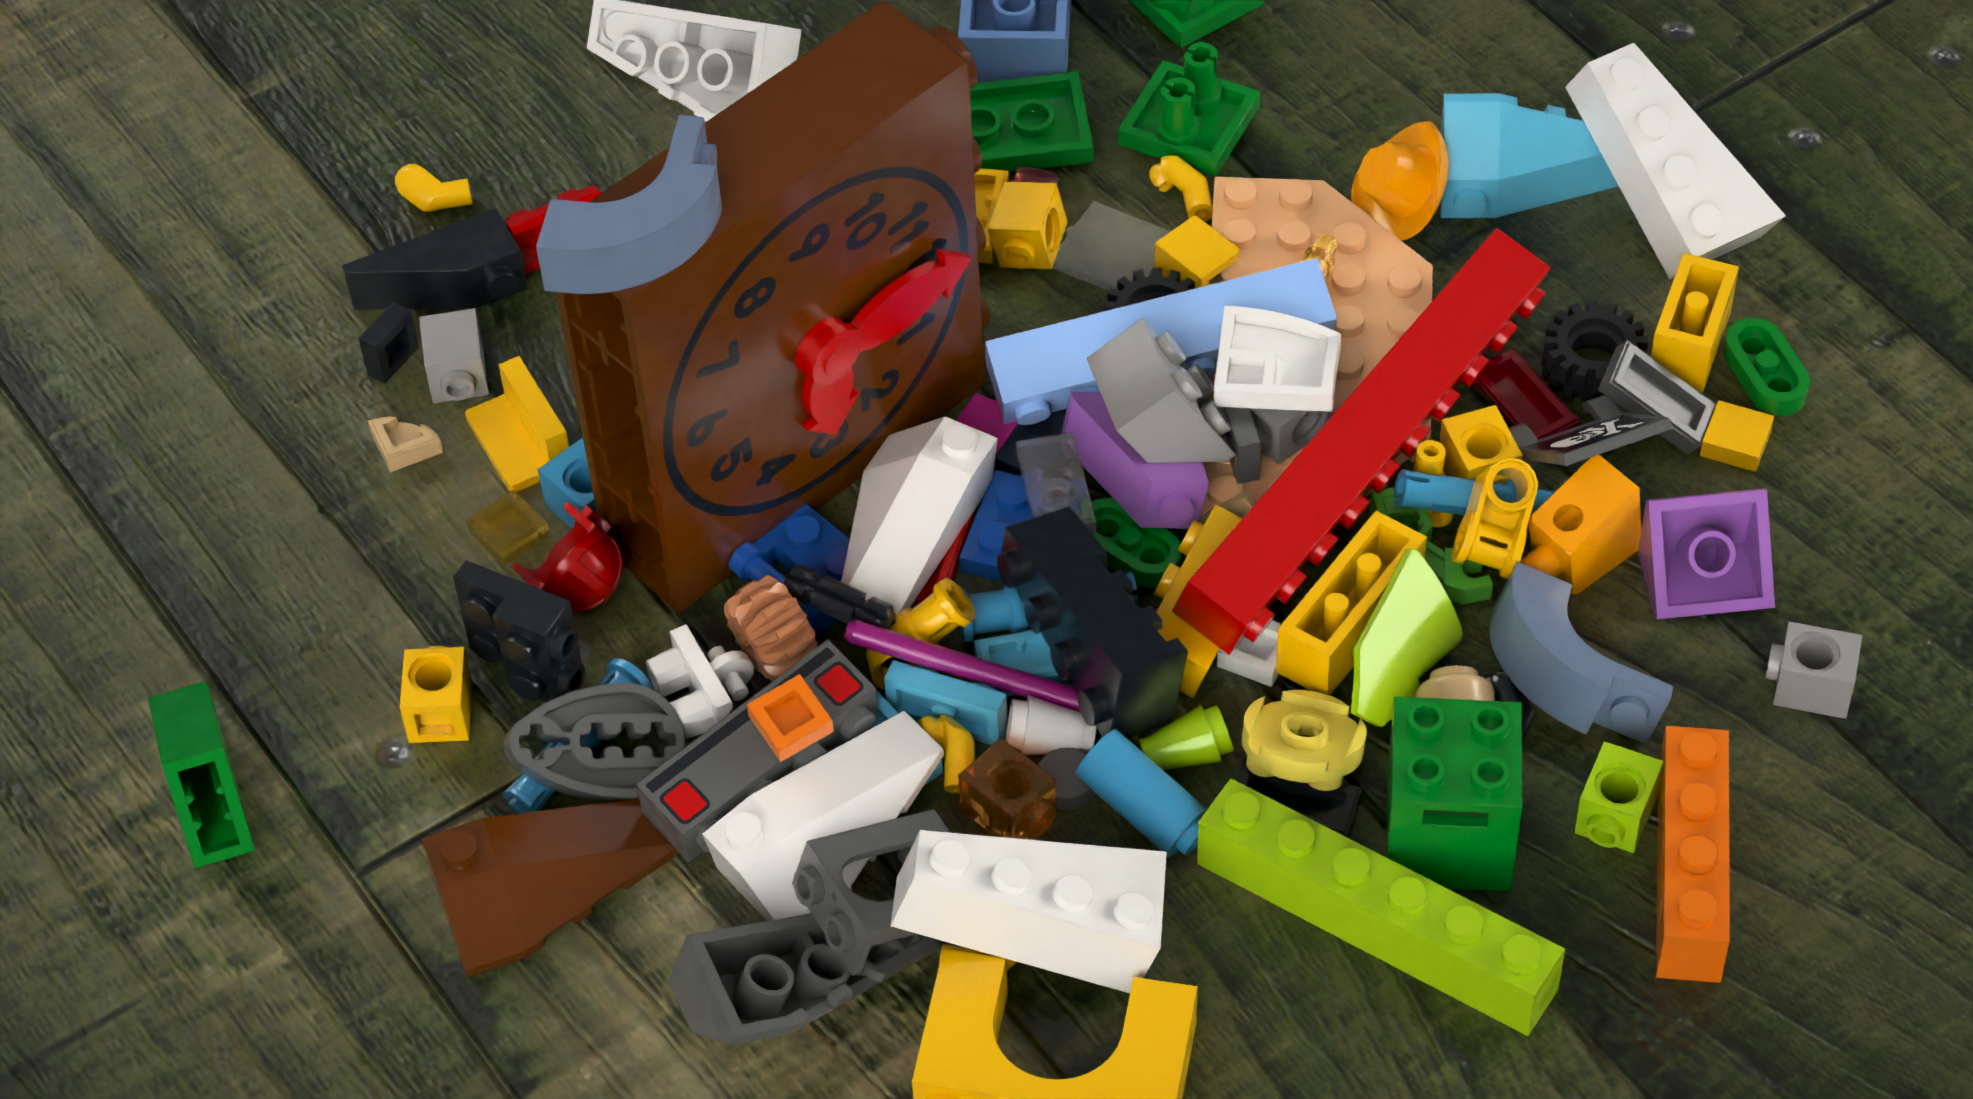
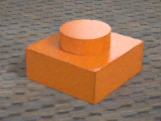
M800 674L746 704L749 718L780 762L834 732L831 717Z

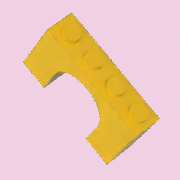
M943 949L913 1074V1099H1182L1197 1023L1198 986L1133 977L1122 1036L1117 1048L1109 1059L1095 1070L1078 1077L1046 1079L1031 1075L1016 1067L1004 1056L997 1044L1008 995L1006 959Z

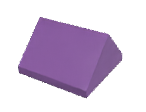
M1767 489L1646 500L1638 555L1654 618L1666 619L1775 608Z

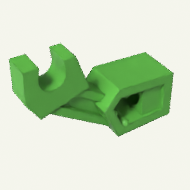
M1394 487L1384 489L1380 494L1376 491L1372 492L1370 517L1375 511H1378L1427 536L1425 560L1441 582L1451 602L1464 605L1492 599L1493 583L1489 574L1478 578L1467 576V574L1481 573L1482 564L1466 560L1463 564L1453 562L1451 558L1453 548L1445 547V551L1431 543L1433 524L1426 509L1397 507L1395 505Z

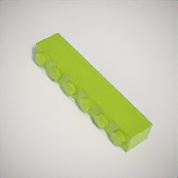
M1231 778L1198 822V865L1526 1036H1529L1559 990L1565 948Z

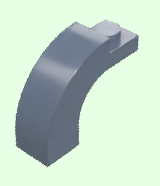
M678 116L665 165L658 177L640 192L624 199L601 203L550 199L536 245L544 291L595 294L636 287L671 272L692 257L704 245L715 229L722 213L717 172V147L715 144H707L704 117Z
M1516 561L1494 605L1489 627L1492 649L1504 672L1530 701L1563 724L1586 735L1594 722L1647 744L1671 700L1673 686L1610 660L1591 648L1576 633L1568 618L1567 605L1572 584Z

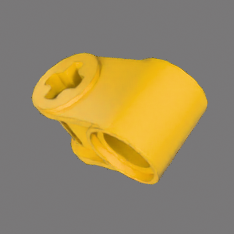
M1506 458L1496 462L1477 476L1465 515L1455 537L1451 556L1453 562L1463 564L1466 560L1498 569L1499 575L1508 579L1516 561L1520 562L1527 536L1526 529L1538 491V480L1529 464L1520 459ZM1496 475H1504L1515 484L1517 492L1513 503L1504 502L1495 494L1493 480Z

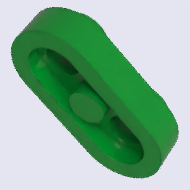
M1744 318L1734 322L1727 330L1723 354L1726 362L1753 404L1761 411L1775 416L1791 415L1801 410L1807 401L1810 376L1779 328L1761 318Z
M1113 498L1094 500L1085 505L1080 511L1078 517L1106 550L1108 566L1115 571L1122 569L1124 573L1132 572L1137 585L1157 588L1170 563L1181 568L1182 553L1178 552L1181 544L1178 538L1165 528L1140 527ZM1108 533L1113 534L1114 536L1103 537L1102 534Z

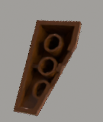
M639 798L481 818L421 838L431 876L467 978L529 957L545 946L544 938L570 920L575 924L579 923L593 913L591 906L617 888H630L679 854L675 847L642 813Z

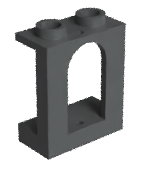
M934 809L806 842L794 874L792 885L798 900L802 905L808 907L823 930L829 947L832 951L838 953L852 976L861 974L871 946L915 935L916 933L891 927L894 899L876 902L858 896L845 884L842 870L846 865L854 861L899 850L897 857L904 864L920 830L950 833Z

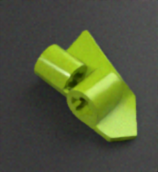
M1404 550L1385 591L1357 643L1351 649V656L1354 661L1351 714L1376 727H1383L1392 719L1394 697H1415L1416 690L1420 686L1418 678L1461 643L1463 637L1462 626L1452 602L1441 582L1418 550Z

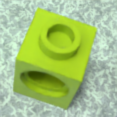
M1604 741L1580 797L1575 834L1587 837L1603 847H1617L1634 853L1658 796L1664 761ZM1612 801H1620L1623 803H1614Z

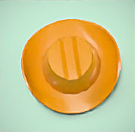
M1430 121L1412 124L1379 147L1369 149L1353 181L1351 202L1401 241L1415 236L1425 228L1437 211L1446 188L1449 175V154L1445 140L1435 124Z

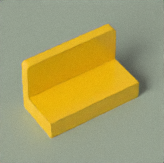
M520 356L498 364L504 394L465 411L467 423L511 493L539 483L538 469L569 448L565 428Z

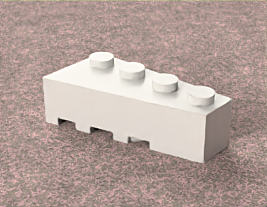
M1635 43L1587 63L1565 87L1669 280L1675 277L1683 253L1713 260L1760 238L1786 216Z
M920 830L897 876L890 926L1130 993L1133 977L1144 978L1161 948L1167 852Z

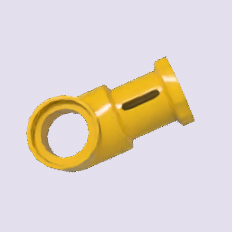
M944 578L934 585V592L913 609L907 607L896 615V623L890 627V630L939 645V641L958 626L966 627L977 618L976 610L962 588L954 581ZM867 649L866 658L873 683L878 688L885 690L884 677L889 668L881 665L884 661L892 658V656ZM909 661L905 662V664L912 666L918 665Z

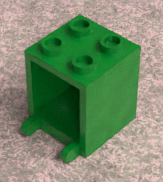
M1394 697L1387 773L1385 857L1447 889L1511 892L1522 813V702Z

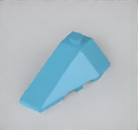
M1500 93L1444 94L1440 133L1445 140L1449 154V175L1440 202V218H1497L1619 187L1584 121L1566 117L1564 108L1548 105L1544 111L1518 106L1517 97Z

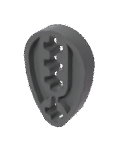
M634 683L596 685L557 697L542 704L519 720L508 731L504 740L506 759L518 771L537 783L558 792L599 802L639 798L636 784L685 748L683 726L673 706L656 691ZM591 728L596 729L598 739L601 740L613 739L620 733L621 728L626 729L629 739L639 740L650 733L651 728H656L658 738L667 739L669 746L660 751L658 757H653L651 747L639 746L629 753L628 758L623 757L620 747L610 746L599 753L598 758H593L591 748L581 747L580 740L590 733ZM530 729L536 730L538 740L560 742L564 746L544 749L539 754L537 760L532 759L530 749L520 748L519 741L523 740L529 734Z

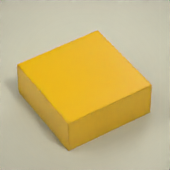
M1718 400L1702 441L1700 456L1756 472L1772 431L1774 416Z

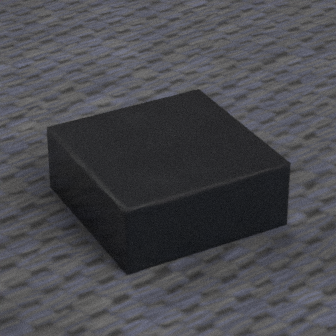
M394 302L358 338L367 375L384 384L419 348L411 311Z

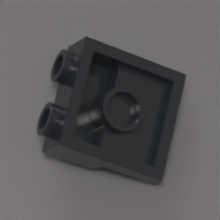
M465 560L453 579L470 650H473L479 657L488 662H503L508 687L527 700L548 702L569 692L579 690L584 680L585 667L581 660L578 631L575 628L570 601Z

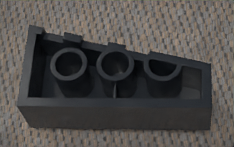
M1068 506L1005 527L1002 552L997 556V567L1000 577L1007 588L1014 587L1023 602L1024 614L1029 627L1034 633L1042 634L1050 648L1051 660L1055 671L1061 679L1068 678L1076 691L1079 709L1086 723L1089 726L1095 725L1102 737L1110 731L1117 729L1126 738L1171 723L1175 713L1188 650L1178 638L1166 642L1157 630L1163 628L1161 617L1151 605L1139 609L1133 597V583L1122 569L1113 573L1108 571L1106 550L1072 508Z

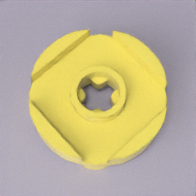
M1309 690L1282 691L1281 701L1264 705V696L1255 700L1245 712L1241 743L1247 754L1246 766L1255 775L1261 777L1276 776L1289 781L1308 783L1317 790L1331 791L1339 788L1343 783V777L1353 772L1363 759L1367 735L1366 725L1361 718L1357 725L1353 719L1348 717L1350 706L1333 696Z

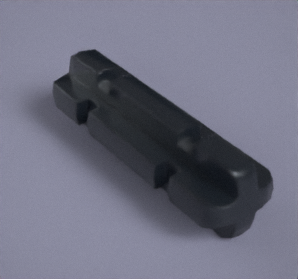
M802 564L793 566L789 575L785 578L784 585H786L789 593L798 602L804 605L813 602V609L847 624L848 622L858 620L890 630V627L894 624L896 613L892 604L875 596L869 600L865 599L867 593L827 575L818 578V571Z

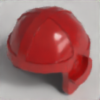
M566 501L563 507L575 521L572 530L553 546L544 563L539 568L527 569L518 563H513L511 567L523 578L521 582L569 600L572 612L582 613L603 604L616 591L622 577L624 560L621 548L607 534L612 526L587 505L579 511Z

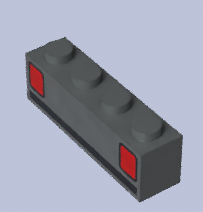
M826 640L636 784L642 813L688 863L703 851L709 853V848L702 834L747 797L845 743V739L850 741L871 729L875 719L878 717L875 686L829 640ZM800 674L831 717L834 732L780 762L749 718L746 704Z

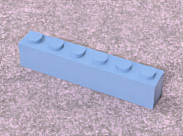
M1318 258L985 341L986 366L1003 425L1016 421L1020 425H1031L1047 419L1051 412L1067 409L1071 391L1100 393L1086 358L1142 318L1158 335L1167 331L1182 349L1186 357L1184 361L1186 365L1191 368L1198 364L1209 378L1216 374L1224 306H1240L1288 314L1309 320L1335 331L1337 316Z

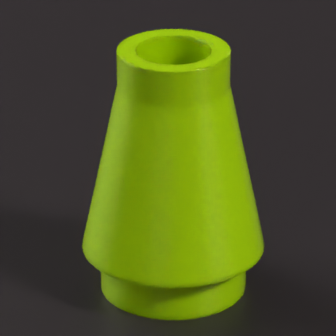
M1200 704L1154 734L1139 740L1142 752L1162 770L1222 762L1221 755L1234 751L1218 705L1203 710Z

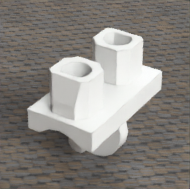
M683 625L670 631L673 648L647 660L646 666L653 688L663 697L685 687L689 688L691 694L670 702L681 720L684 737L688 739L705 733L729 715L733 705L728 694L735 701L742 700L748 695L749 690L745 684L749 682L754 674V665L747 653L742 651L725 652L722 646H716L708 652L707 656L711 661L709 663L688 626Z

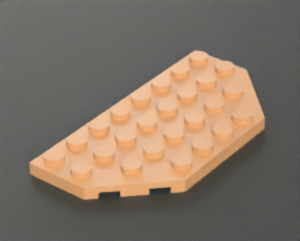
M1215 177L1212 228L1239 248V259L1209 280V285L1318 258L1337 316L1335 331L1341 334V353L1335 383L1332 417L1432 302L1433 265L1324 180ZM1215 375L1210 378L1213 384L1215 383ZM1214 394L1210 396L1211 400H1214ZM1431 418L1425 424L1429 429H1431ZM1431 431L1425 441L1431 439ZM1304 448L1280 464H1277L1261 450L1260 480L1239 484L1236 482L1229 460L1227 462H1203L1209 487L1201 517L1207 511L1214 508L1215 504L1220 505L1247 489H1250L1258 501ZM1401 452L1395 461L1400 465L1406 460H1410L1413 463L1416 452L1411 458ZM1371 488L1364 497L1372 493L1374 489Z

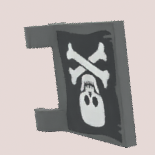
M1602 395L1582 403L1584 413H1590L1594 418V421L1539 440L1525 423L1508 428L1523 455L1522 461L1529 464L1531 468L1539 466L1540 462L1567 466L1671 430L1673 426L1670 417L1624 413L1614 401L1606 395Z

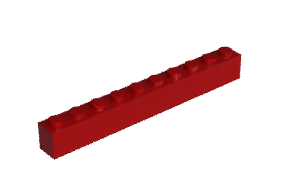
M1496 228L1190 578L1172 612L1228 655L1233 652L1244 637L1254 643L1275 616L1269 610L1272 604L1278 599L1286 605L1307 578V575L1301 572L1306 564L1310 561L1316 567H1319L1335 547L1339 538L1333 533L1341 524L1348 530L1354 526L1370 504V501L1364 497L1372 488L1380 494L1401 467L1395 461L1401 452L1409 458L1414 455L1418 445L1425 441L1431 429L1425 426L1429 419L1433 417L1440 423L1447 416L1461 396L1455 391L1457 386L1463 383L1470 388L1490 362L1484 356L1485 353L1492 349L1499 354L1519 326L1513 323V320L1518 315L1528 320L1547 294L1539 287L1551 267Z

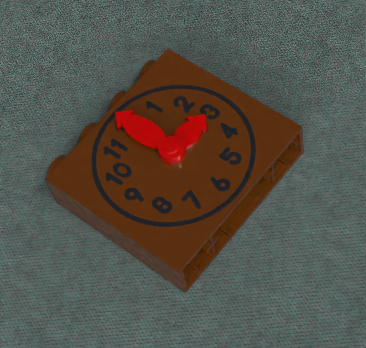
M884 0L705 122L707 144H715L717 147V172L722 213L710 237L692 257L671 272L636 287L595 294L556 292L596 512L612 526L607 534L621 548L624 560L623 566L678 613H681L734 573L729 568V560L740 545L746 542L755 543L804 504L817 511L862 477L863 471L890 434L939 419L985 384L982 331L989 326L990 314L985 300L980 294L978 254L986 247V236L976 216L974 174L982 166V156L979 146L972 135L970 90L975 87L978 80L976 64L965 44L952 31L943 26H933L926 31ZM670 147L590 202L616 201L632 196L646 188L661 173Z

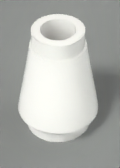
M1029 695L1026 701L1012 699L1006 731V748L1019 749L1020 756L1048 754L1059 748H1075L1083 752H1089L1093 748L1096 726H1089L1081 712Z

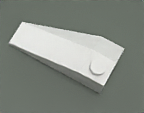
M594 0L587 49L627 74L647 82L658 89V93L670 100L678 101L694 111V115L704 117V121L707 122L796 61L802 30L621 0Z
M942 417L890 434L863 471L841 582L867 593L865 599L869 600L875 596L892 604L896 615L903 609L911 607L953 544L962 527L967 523L971 514L985 496L990 481L993 478L998 438L948 417Z
M902 711L751 794L706 830L702 835L717 869L767 921L810 914L811 912L808 907L802 905L798 900L792 885L794 874L806 842L896 819L900 813L907 812L945 755L943 748L905 711ZM877 856L857 860L844 867L842 877L852 892L851 886L868 860L874 862Z

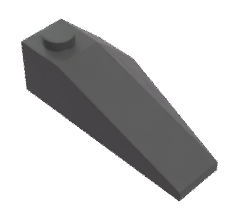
M810 913L687 935L669 984L692 1033L735 1045L791 1034L936 951L939 944L934 938L915 934L871 946L861 974L852 976L838 953L831 950L823 930Z

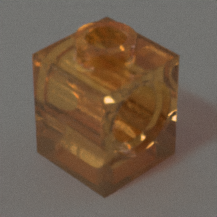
M1003 738L996 741L958 775L960 810L994 837L1017 839L1039 837L1050 827L1056 816L1055 778ZM1007 797H1019L1017 799H1006Z

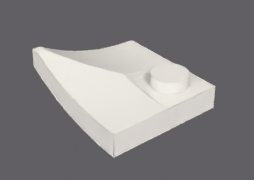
M1224 306L1214 383V404L1216 407L1332 412L1337 369L1341 353V334L1325 326L1288 314L1256 308Z

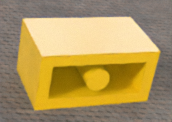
M1683 253L1654 333L1651 358L1695 390L1703 393L1731 313L1739 266Z

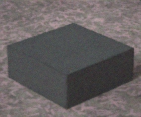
M1223 407V411L1226 413L1232 427L1227 432L1236 456L1229 461L1237 484L1260 480L1261 441L1250 409Z

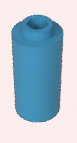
M1117 729L1110 731L1102 737L1078 766L1075 773L1076 777L1160 851L1167 852V857L1173 856L1178 851L1185 856L1189 855L1198 846V822L1207 811V808Z

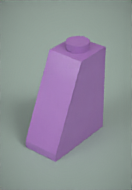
M1071 391L1061 432L1062 444L1140 527L1189 529L1193 520L1199 522L1209 487L1203 462L1148 463L1116 431L1101 393Z

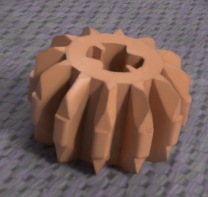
M769 575L757 581L752 580L742 586L724 604V614L728 619L727 626L733 632L736 638L735 642L740 645L744 653H747L756 671L771 681H774L818 647L815 631L807 620V614L798 605L797 599L792 597L786 585Z

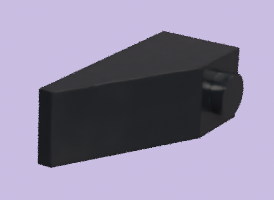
M496 208L341 265L350 302L354 310L387 309L393 302L406 309L477 308L528 288L521 251Z

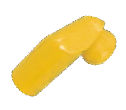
M1167 155L1161 157V162L1153 165L1149 171V177L1155 187L1158 186L1159 191L1168 192L1173 186H1176L1183 194L1188 218L1196 215L1204 222L1210 220L1213 213V203L1206 177L1179 156Z

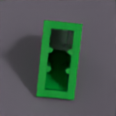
M203 681L148 697L162 768L195 869L255 851L226 741L208 682Z

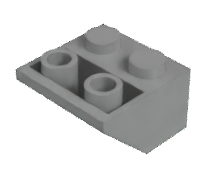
M1142 318L1086 358L1116 431L1148 463L1227 462L1236 456L1227 432L1232 429L1227 415L1221 407H1216L1214 400L1210 398L1214 394V384L1198 364L1191 368L1184 362L1186 357L1182 349L1167 331L1158 335Z

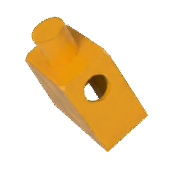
M1596 455L1591 457L1532 514L1528 522L1531 552L1521 559L1520 563L1572 584L1570 594H1579L1638 551L1641 534L1640 488L1602 456Z

